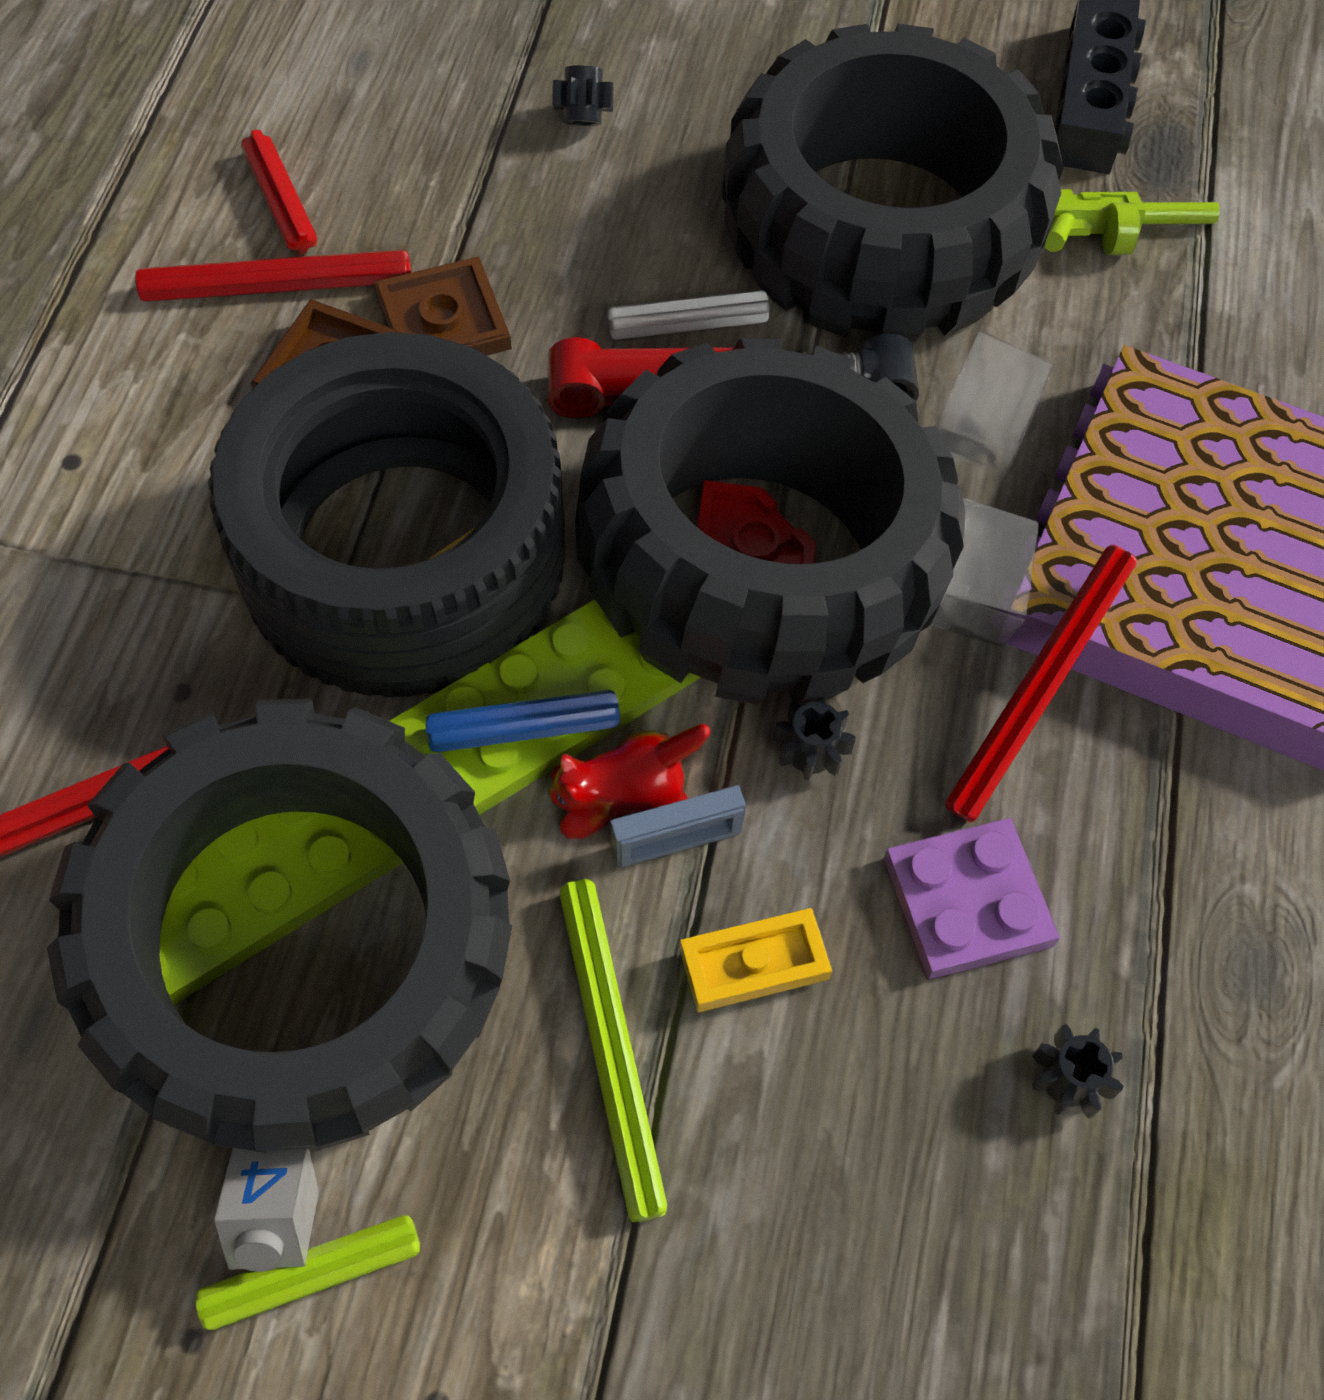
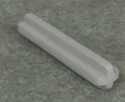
M763 290L631 304L609 308L607 312V325L611 339L616 341L765 323L769 319L770 306L768 296Z

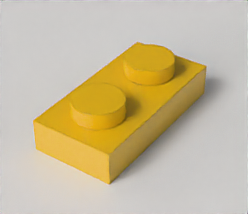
M812 908L680 940L679 949L697 1013L827 981L832 974V968Z

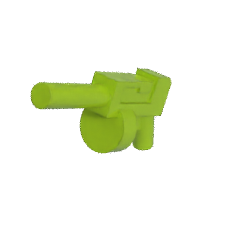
M1061 189V196L1044 247L1050 252H1058L1063 248L1068 236L1101 234L1102 247L1106 255H1131L1136 248L1142 224H1216L1220 216V206L1218 202H1142L1138 192H1080V194H1073L1072 189Z

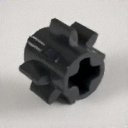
M585 65L565 67L564 80H553L552 106H554V110H564L563 123L576 126H598L602 124V112H613L614 86L613 82H603L602 68Z
M824 697L803 706L796 703V701L790 702L787 716L789 722H776L773 738L778 743L786 744L781 751L780 765L792 764L796 769L803 772L804 780H810L813 774L827 770L834 776L837 775L842 762L840 754H852L856 736L842 732L846 727L849 712L847 710L837 712L832 706L825 703Z
M1067 1024L1062 1025L1054 1034L1056 1048L1050 1044L1041 1043L1032 1055V1058L1037 1063L1045 1066L1043 1074L1032 1084L1033 1090H1046L1048 1095L1056 1101L1054 1113L1060 1115L1068 1106L1080 1105L1084 1115L1087 1118H1092L1102 1109L1099 1095L1104 1098L1114 1099L1124 1088L1119 1080L1111 1077L1113 1067L1123 1058L1121 1052L1110 1053L1105 1044L1099 1040L1100 1030L1098 1028L1093 1029L1088 1035L1074 1036ZM1071 1061L1082 1066L1080 1078L1084 1082L1078 1081L1072 1076L1074 1064Z

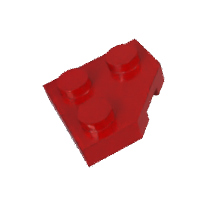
M704 480L697 527L706 535L732 550L766 561L787 564H814L816 542L801 527L797 530L793 528L777 511L778 503L763 487Z

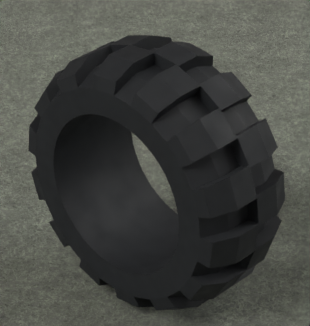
M897 23L895 31L871 32L868 24L832 29L825 43L815 46L805 39L780 54L766 74L760 73L733 115L730 138L726 142L722 191V198L726 204L724 223L737 255L746 269L753 268L752 274L760 289L765 291L785 311H788L795 305L809 311L812 326L847 338L850 328L878 332V335L898 334L908 338L910 342H916L926 328L937 326L943 335L946 336L972 325L990 312L992 305L998 307L1011 297L1033 272L1040 250L1045 246L1061 196L1059 180L1064 169L1051 115H1044L1039 92L1019 70L1005 73L997 67L996 54L964 37L958 44L933 37L934 28ZM887 159L922 168L938 176L952 186L962 198L941 205L921 208L878 205L852 197L838 190L822 179L816 172L825 167L849 160Z
M740 338L733 350L715 352L707 342L671 354L657 370V375L645 370L605 410L602 425L588 440L581 470L575 517L577 559L590 578L588 590L620 638L636 632L641 637L638 650L643 659L679 683L683 682L688 673H692L718 683L715 697L759 705L765 699L767 691H789L792 701H796L799 704L815 701L822 697H834L849 690L854 676L862 683H865L882 675L913 650L920 632L931 626L954 576L953 569L964 548L966 512L960 485H957L958 476L954 458L937 426L921 427L918 424L919 418L916 401L886 377L874 383L855 372V360L818 346H815L813 355L782 349V339ZM746 478L778 483L812 497L832 511L850 530L860 547V551L840 559L815 564H787L758 559L732 550L706 535L681 512L673 498L690 488L704 484V480L716 481Z
M312 699L257 700L255 703L256 716L218 725L214 713L211 711L162 734L168 746L166 751L139 771L131 763H123L88 803L87 806L96 816V819L82 844L73 842L64 846L49 902L59 910L58 937L47 947L57 1003L69 1010L81 1036L77 1046L113 1090L131 1099L151 1114L152 1119L207 1141L214 1146L267 1153V1151L313 1148L315 1151L368 1136L370 1135L369 1131L407 1109L410 1112L414 1110L452 1076L454 1067L475 1038H479L500 990L512 930V925L509 924L508 909L510 878L497 831L485 826L474 806L475 791L441 753H431L425 756L405 742L404 727L357 707L348 710L345 719L316 714ZM284 812H316L351 821L379 837L400 857L410 871L424 904L427 920L423 940L417 957L398 990L381 1009L352 1031L320 1045L295 1051L256 1052L238 1049L215 1042L188 1027L175 1009L165 986L160 962V934L166 906L171 894L191 862L218 837L239 825L263 816Z

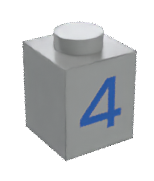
M232 1148L214 1220L228 1269H247L264 1272L281 1267H305L319 1195L309 1148L267 1151V1153Z

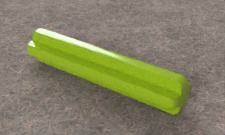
M401 1215L308 1249L305 1267H281L264 1272L249 1270L202 1287L195 1293L198 1318L204 1329L216 1330L414 1257L420 1252V1241L415 1224L409 1216Z

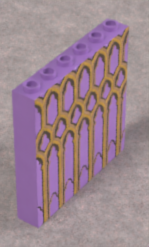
M1123 345L1115 366L1103 363L1090 396L1100 399L1098 406L1094 407L1085 404L1072 436L1083 440L1080 448L1076 449L1067 446L1054 479L1065 482L1061 492L1049 489L1035 522L1046 526L1041 537L1029 533L1016 564V567L1026 571L1022 583L1009 579L995 613L1007 618L998 640L1038 656L1105 548L1109 545L1119 546L1136 557L1137 565L1071 669L1324 771V417Z

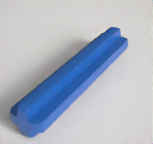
M608 689L433 713L426 717L425 726L427 741L431 751L443 752L615 728L619 725L620 710L615 692Z

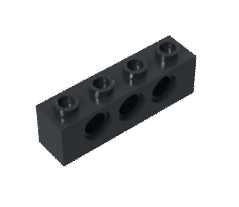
M1077 0L1069 28L1054 127L1062 163L1065 167L1110 174L1117 153L1126 155L1134 122H1128L1126 119H1130L1138 94V87L1130 86V84H1135L1142 60V53L1134 52V50H1139L1146 26V19L1138 18L1140 0Z

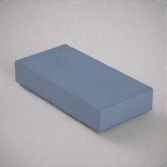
M739 785L610 820L611 849L617 867L621 866L623 868L739 835L742 832L746 803Z

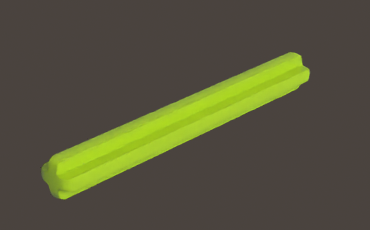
M581 879L562 885L559 891L628 1217L632 1222H647L666 1214L667 1201L596 887L592 880Z

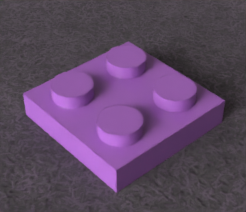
M1011 818L887 848L884 861L927 980L1052 948L1060 939Z

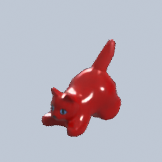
M698 724L671 737L667 733L656 730L637 732L623 740L615 750L601 753L594 758L584 761L563 754L560 758V765L555 766L550 775L552 784L549 789L552 802L562 809L570 811L560 822L561 833L568 839H584L597 832L614 818L626 814H636L688 799L683 791L684 772L681 760L702 747L711 734L709 726Z

